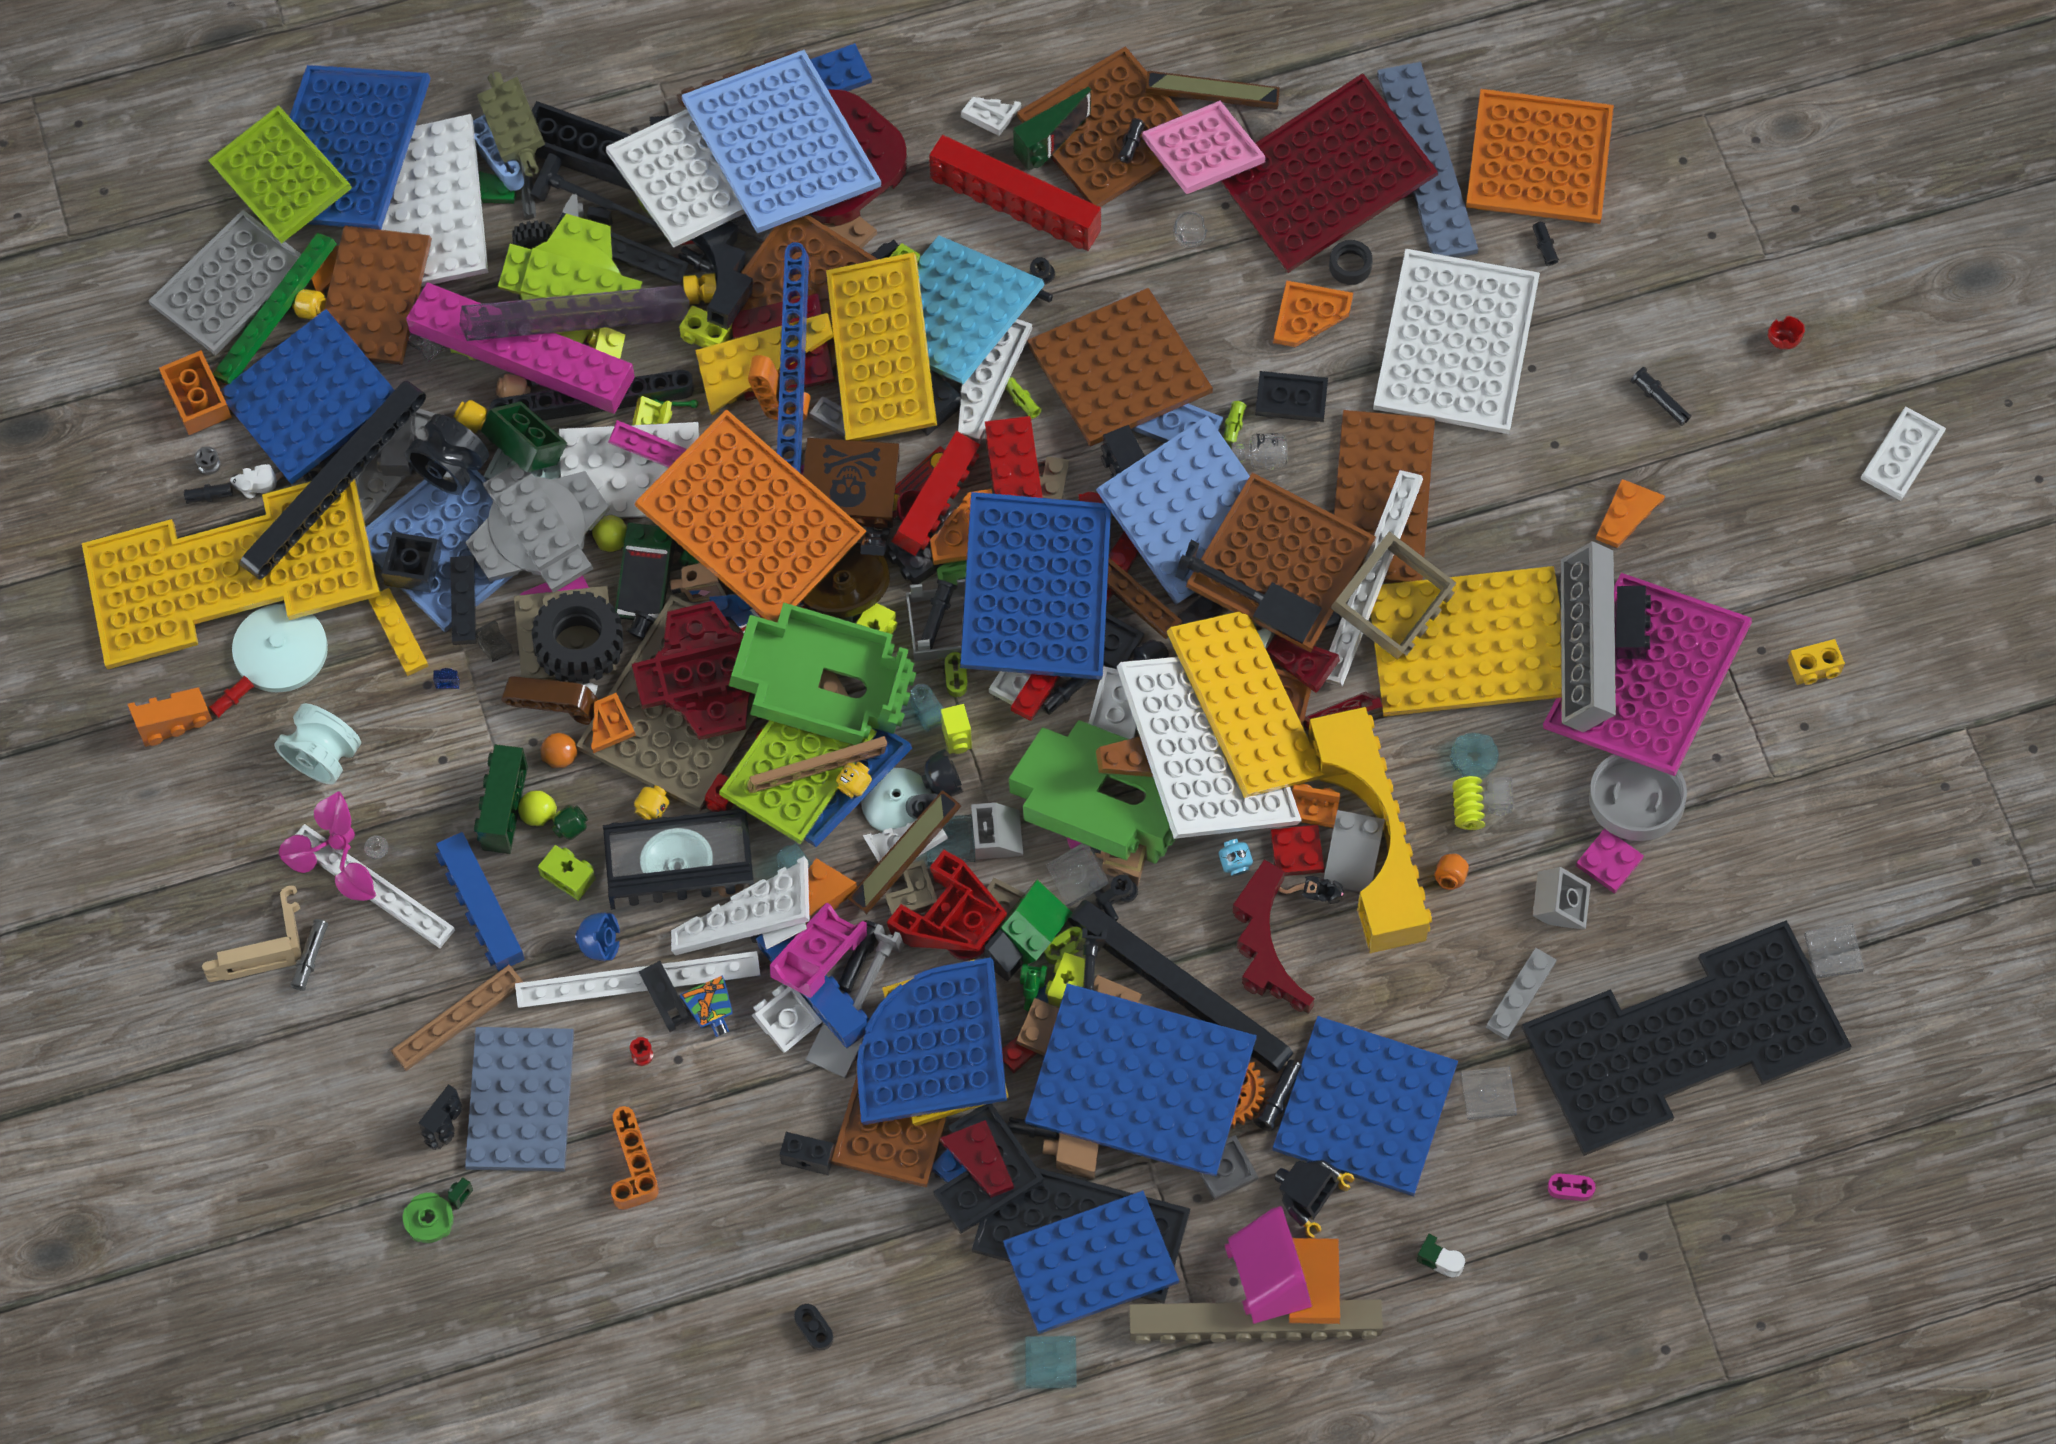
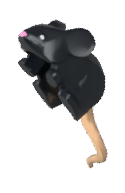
M1305 876V883L1295 885L1288 890L1281 887L1278 890L1284 894L1304 890L1301 895L1305 898L1322 902L1328 901L1329 904L1339 903L1340 899L1344 896L1341 883L1336 880L1331 882L1329 879L1316 876Z

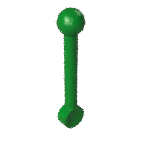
M656 399L653 400V401H656V402H658V403H660V404H663V403H664V402H660L659 400H656ZM693 399L690 402H672L671 406L697 408L699 403Z

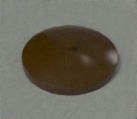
M856 543L801 602L808 610L835 618H846L868 610L884 596L890 583V572L884 556L861 554L862 543Z

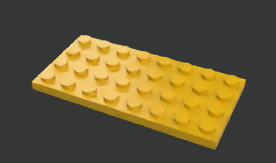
M912 252L826 270L846 441H862L937 426L916 254Z
M1235 612L1173 626L1166 631L1244 798L1318 780L1325 775V773L1320 771V762L1254 623L1248 615Z

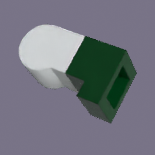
M1428 1233L1416 1261L1448 1277L1459 1276L1464 1268V1256L1458 1251H1449L1437 1245V1237Z

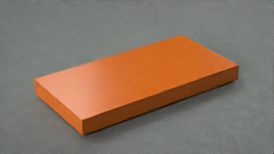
M1292 1238L1302 1267L1312 1307L1289 1313V1323L1340 1324L1339 1239Z

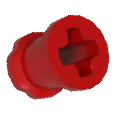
M637 1037L631 1042L630 1052L632 1053L633 1062L639 1066L648 1065L653 1059L651 1043L644 1037Z

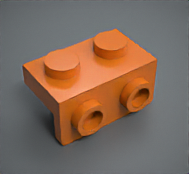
M1307 784L1293 785L1292 794L1302 820L1301 822L1334 828L1340 793L1330 788H1312Z

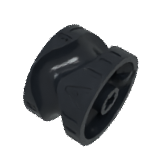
M435 414L424 427L428 431L427 440H414L405 451V457L411 467L430 484L446 493L460 495L470 483V475L467 470L481 469L489 458V452L484 443L463 424L448 416Z

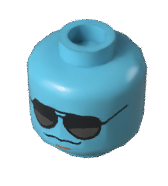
M1237 839L1224 842L1225 847L1218 852L1223 870L1226 873H1231V876L1248 872L1250 870L1249 867L1253 864L1248 845L1245 842L1238 843Z

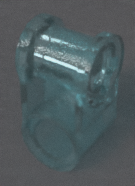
M915 685L911 690L910 704L923 728L929 732L942 725L941 709H944V707L939 703L928 685Z

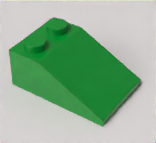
M1037 879L1008 912L993 934L995 935L999 930L1003 931L1023 955V962L1030 964L1036 961L1051 944L1072 911Z

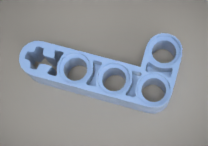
M485 115L473 120L474 137L478 152L508 190L516 191L522 188L524 178L518 162L513 159L506 163L503 162Z

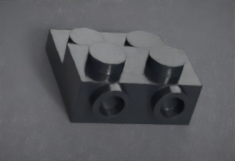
M929 532L927 536L932 538L934 534ZM930 541L924 550L921 548L918 550L916 556L892 542L887 544L888 552L886 554L892 564H897L900 567V573L906 581L910 580L913 585L920 584L935 574L937 568L946 564L934 565Z
M449 1084L418 1122L421 1135L425 1139L424 1143L433 1150L441 1149L444 1144L447 1145L451 1142L455 1134L451 1120H455L462 1111L458 1092Z

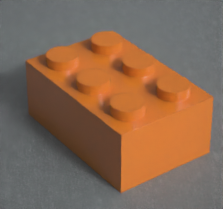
M202 350L159 367L163 381L188 435L232 418Z

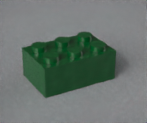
M522 402L490 409L481 428V432L488 437L490 442L497 445L506 456L510 457L527 473L558 465L567 445L563 438Z

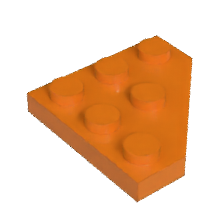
M1286 281L1273 343L1297 347L1348 318L1353 293Z
M992 489L973 492L992 494ZM968 492L963 502L951 513L939 532L935 533L930 539L934 565L967 560L971 492Z

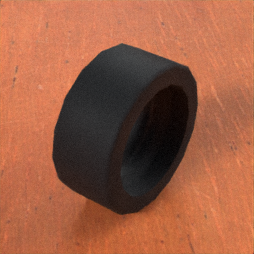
M1345 240L1338 243L1332 249L1329 259V270L1333 278L1346 285H1356L1364 282L1372 270V253L1364 243L1356 240ZM1353 253L1359 255L1364 260V266L1357 271H1346L1338 266V258L1341 255Z

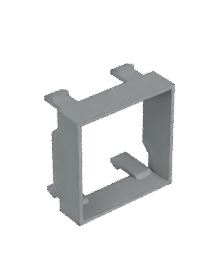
M965 579L957 580L958 587L953 591L951 598L965 595ZM922 584L910 585L911 592H906L914 662L946 658L952 652L961 653V646L930 649L929 639L919 640L918 651H916L910 602L931 600V598H934L937 589L922 590Z

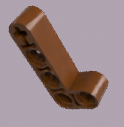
M511 676L508 678L501 700L512 707L569 713L576 722L589 725L594 718V702L598 698L587 686L579 683Z

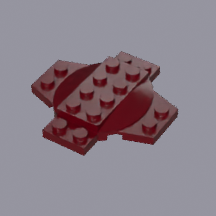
M714 601L667 611L664 648L658 651L653 659L631 664L642 709L666 704V708L670 707L683 715L699 740L745 730L749 696L752 694L751 692L729 686L744 634L732 631L728 621Z

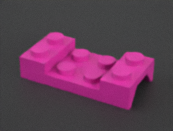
M826 903L807 923V929L798 933L770 964L771 978L809 998L825 983V975L848 949L853 951L867 936L866 922L861 921L853 925L839 918L829 903Z

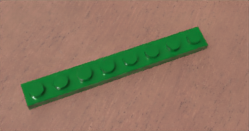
M320 233L315 235L213 372L216 380L225 384H231L242 373L294 303L298 292L305 288L337 245L332 238Z

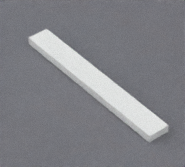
M305 824L295 834L308 837L312 848L327 840ZM328 844L317 852H313L316 855L318 865L334 876L341 872L339 866L343 854L342 849H334ZM347 854L344 866H346L349 863H359L363 865L355 858ZM363 865L372 877L376 896L370 899V901L438 948H441L453 934L455 928Z

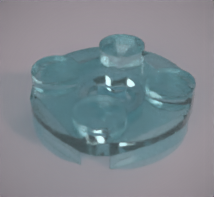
M1468 733L1457 737L1450 755L1451 764L1455 771L1457 769L1463 777L1474 776L1480 779L1489 776V773L1496 768L1499 758L1498 749L1492 737L1480 733ZM1477 752V754H1480V757H1478L1477 761H1473V758L1468 757V754Z

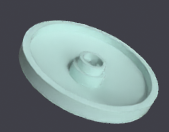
M285 604L265 606L250 614L238 627L232 644L233 659L241 676H246L254 687L268 692H287L300 688L310 682L323 667L328 651L326 634L319 620L313 614L289 620Z

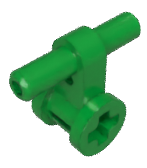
M1023 963L1020 984L1024 985L1023 996L1025 997L1024 1009L1026 1011H1029L1034 998L1037 997L1039 987H1045L1047 966L1042 965L1041 968L1028 966V963Z

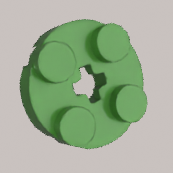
M419 1194L411 1200L407 1208L405 1207L403 1224L407 1233L414 1241L433 1243L448 1236L451 1232L454 1221L452 1208L449 1202L439 1197L438 1194ZM427 1212H430L431 1216H435L431 1223L421 1221Z

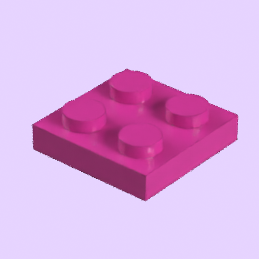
M1604 828L1577 861L1576 867L1615 894L1643 860L1644 855Z

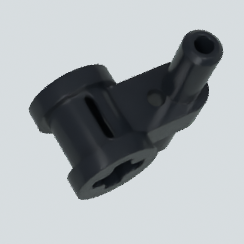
M1038 257L1031 262L1030 271L1033 276L1042 279L1044 284L1050 283L1054 279L1055 269L1046 258ZM1040 290L1035 296L1048 303L1053 299V295L1044 290Z
M1123 874L1114 877L1111 882V889L1104 892L1098 880H1093L1089 884L1096 896L1095 901L1099 908L1103 909L1115 921L1119 917L1112 905L1119 900L1131 902L1138 895L1136 884L1127 875Z

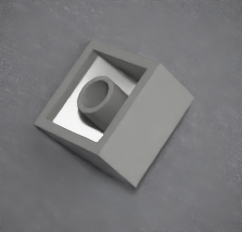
M1562 867L1539 871L1537 874L1533 916L1548 925L1586 929L1591 884Z

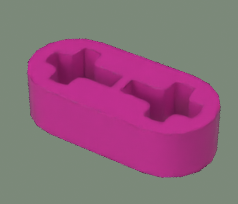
M1559 1173L1549 1179L1547 1188L1549 1194L1554 1198L1588 1201L1593 1197L1596 1186L1590 1177ZM1557 1181H1561L1562 1186L1567 1187H1562L1561 1191H1557V1187L1553 1185H1556ZM1581 1184H1586V1188L1590 1189L1587 1190L1586 1194H1583L1582 1190L1579 1189Z

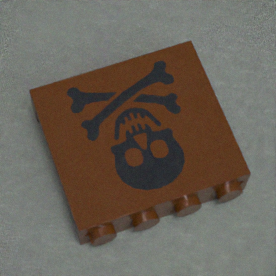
M807 438L803 476L861 527L893 528L897 465L900 459L899 443Z

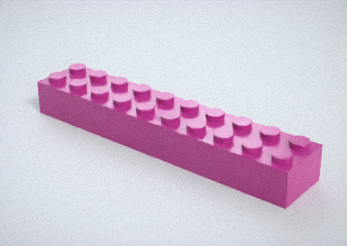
M428 282L406 318L410 333L615 414L635 378L632 363Z

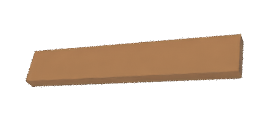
M885 736L753 775L749 777L747 786L750 793H755L842 767L847 763H855L885 753L887 741Z
M510 965L506 966L393 1048L391 1053L405 1071L409 1070L516 992L515 984L523 983L522 979Z

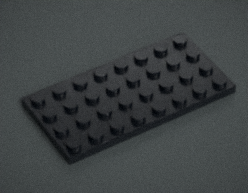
M1037 1168L1043 1176L1044 1182L981 1221L974 1239L972 1252L1010 1262L1003 1245L1004 1240L1134 1193ZM1146 1197L1175 1268L1191 1209ZM1169 1287L1140 1298L1165 1304Z

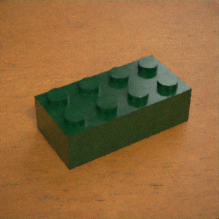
M495 744L493 753L490 752L488 756V767H490L489 774L484 776L483 788L486 789L484 796H480L479 810H481L480 818L475 819L474 832H477V841L480 842L482 851L511 854L519 815L518 806L523 795L528 765L523 748Z

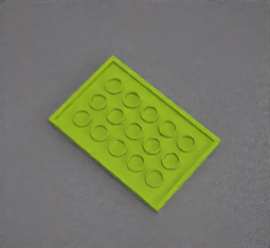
M279 105L208 160L281 244L352 189L349 182Z
M769 720L726 781L719 795L801 844L838 791L836 778L844 766L755 793H750L748 789L749 777L853 746V744ZM871 728L868 740L863 738L862 743L873 740L877 731Z

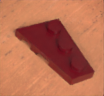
M1278 635L1274 637L1266 649L1273 661L1316 694L1340 661L1339 654L1316 646L1309 652Z
M1363 692L1305 716L1303 725L1309 729L1310 719L1363 707H1366L1368 712L1383 706L1379 697Z
M986 1120L940 1138V1142L945 1148L949 1149L955 1159L968 1170L973 1179L991 1198L1014 1189L1013 1182Z

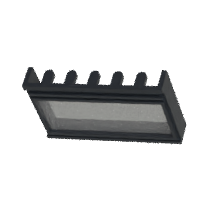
M734 808L728 811H709L702 814H684L676 817H660L658 819L635 820L624 823L614 822L603 825L608 898L611 910L616 909L615 899L628 897L629 904L636 906L639 904L638 896L652 894L653 901L661 903L663 902L662 893L677 892L678 899L685 900L687 899V890L701 889L703 897H710L711 887L725 886L726 894L732 895L736 892V884L749 883V887L754 884L747 811L744 809Z

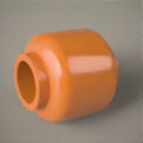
M1446 854L1438 861L1435 879L1444 889L1454 890L1460 888L1466 880L1469 865L1458 854Z

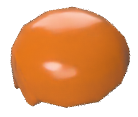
M564 733L551 734L544 739L540 748L541 759L552 768H566L574 762L577 756L576 743L570 736Z

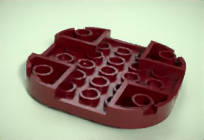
M830 89L828 90L881 180V187L808 214L820 223H834L835 226H839L857 219L861 216V209L887 188L892 187L894 189L901 182L907 170V148L900 131L864 99L848 91Z

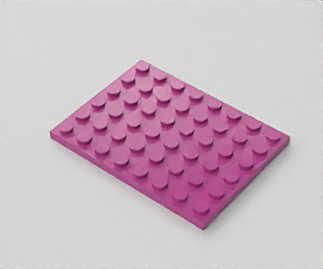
M1621 573L1614 585L1616 715L1583 733L1562 724V698H1556L1543 723V728L1675 776L1752 624V618ZM1617 586H1646L1647 595H1651V609H1647V615H1651V629H1646V635H1650V650H1646V659H1617Z

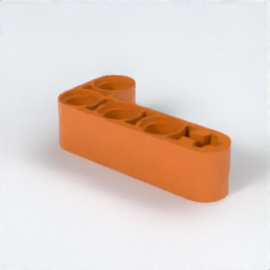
M762 355L753 356L748 381L766 417L778 420L780 376L770 358ZM804 392L803 420L807 418L811 399L810 395ZM789 407L786 410V414L794 413L796 407Z
M622 1106L614 1111L612 1117L631 1177L616 1182L611 1188V1196L615 1206L625 1210L654 1200L658 1196L659 1188L635 1114L631 1108ZM626 1118L629 1129L625 1130L621 1119ZM630 1139L638 1141L635 1146L630 1147L626 1145ZM638 1161L645 1162V1166L640 1169L633 1167ZM649 1183L653 1185L649 1191L641 1190L644 1184ZM622 1191L629 1193L625 1199H619L617 1195Z

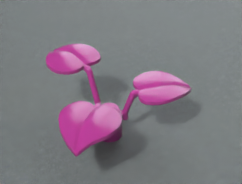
M337 791L321 800L314 809L316 823L322 829L330 830L329 838L312 848L308 837L303 835L290 836L280 845L279 856L294 871L306 873L316 866L317 858L313 852H317L328 844L334 849H344L339 866L341 872L335 876L336 887L347 898L358 901L370 900L376 896L369 871L359 863H349L344 866L348 850L351 848L349 843L354 839L355 833L351 828V816L347 803L341 792Z

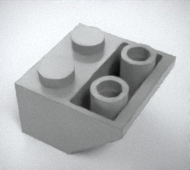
M998 803L971 804L975 859L1023 856L1019 810Z

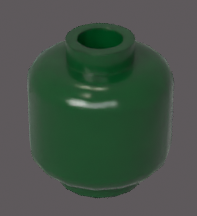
M566 805L553 815L554 826L551 828L559 838L564 836L567 840H573L587 829L586 822L588 818L578 805L575 807Z

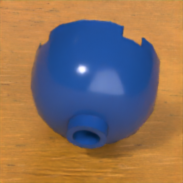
M605 912L594 913L584 918L575 935L576 942L583 954L592 960H613L618 952L620 941L615 942L616 933H620L618 921L614 914Z

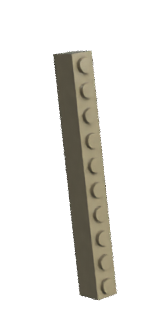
M1381 1299L1340 1300V1324L1289 1323V1314L1254 1324L1251 1314H1245L1242 1302L1129 1304L1130 1341H1135L1137 1344H1148L1151 1340H1160L1161 1343L1169 1344L1176 1342V1340L1198 1343L1201 1339H1211L1212 1342L1220 1343L1225 1342L1226 1339L1248 1342L1251 1341V1338H1261L1262 1341L1270 1342L1275 1341L1276 1338L1298 1341L1302 1337H1312V1340L1320 1341L1327 1339V1337L1349 1340L1352 1336H1362L1363 1339L1371 1340L1376 1339L1377 1336L1382 1334Z

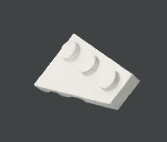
M914 822L897 829H885L882 833L863 835L878 863ZM943 828L919 856L948 839Z

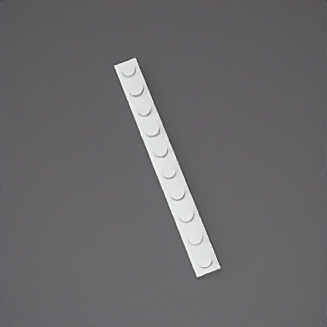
M1402 470L1399 471L1374 536H1376V539L1367 553L1364 563L1389 531L1397 538H1401L1423 481L1421 475ZM1388 549L1351 595L1347 604L1366 620H1369L1394 556ZM1343 617L1329 650L1339 654L1340 661L1325 681L1339 686L1344 684L1363 635L1360 630Z
M757 951L662 964L674 987L703 984L722 975L724 980L760 976ZM648 966L516 983L518 1008L648 991L638 972Z

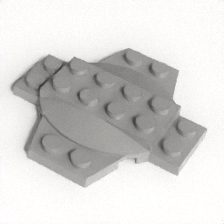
M516 463L483 483L484 488L493 500L489 517L465 543L490 582L518 575L519 571L525 570L532 572L533 575H542L554 593L593 570L591 563L582 551L585 544V533L588 530L591 531L610 509L586 471L550 480L534 477L531 472L527 473Z

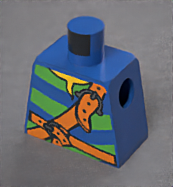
M723 975L679 995L700 1028L711 1025L716 1037L729 1032L724 1018L732 1015L733 1011Z

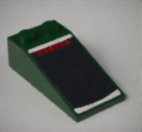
M1086 87L1013 128V152L1027 171L1041 167L1091 114L1090 87Z
M628 522L615 612L619 613L621 619L634 620L636 616L634 613L638 610L652 616L656 620L664 608L676 541L659 526Z

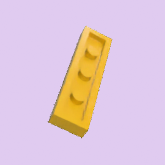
M387 588L380 591L381 596L368 599L406 675H412L429 667L390 589Z

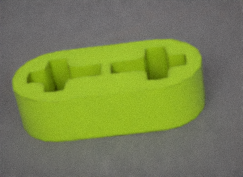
M952 652L945 658L946 689L953 697L963 696L968 688L967 670L960 668L961 653ZM953 660L958 662V671L953 670ZM954 678H959L960 689H955L953 686Z
M1071 927L1055 937L1045 950L1046 960L1051 964H1056L1058 959L1062 960L1064 952L1074 955L1080 951L1075 950L1076 941L1069 942L1071 941V935L1078 937L1082 929ZM1051 949H1060V956L1056 954L1051 955Z

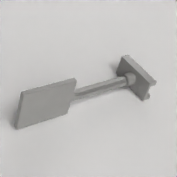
M880 924L877 925L874 931L879 943L875 950L877 953L853 1000V1006L857 1011L861 1009L885 958L889 957L892 950L901 953L904 947L900 933L895 932L894 936L891 934L887 936L883 926ZM823 1023L805 1060L846 1078L858 1054L860 1044L862 1045L864 1036L846 1048Z

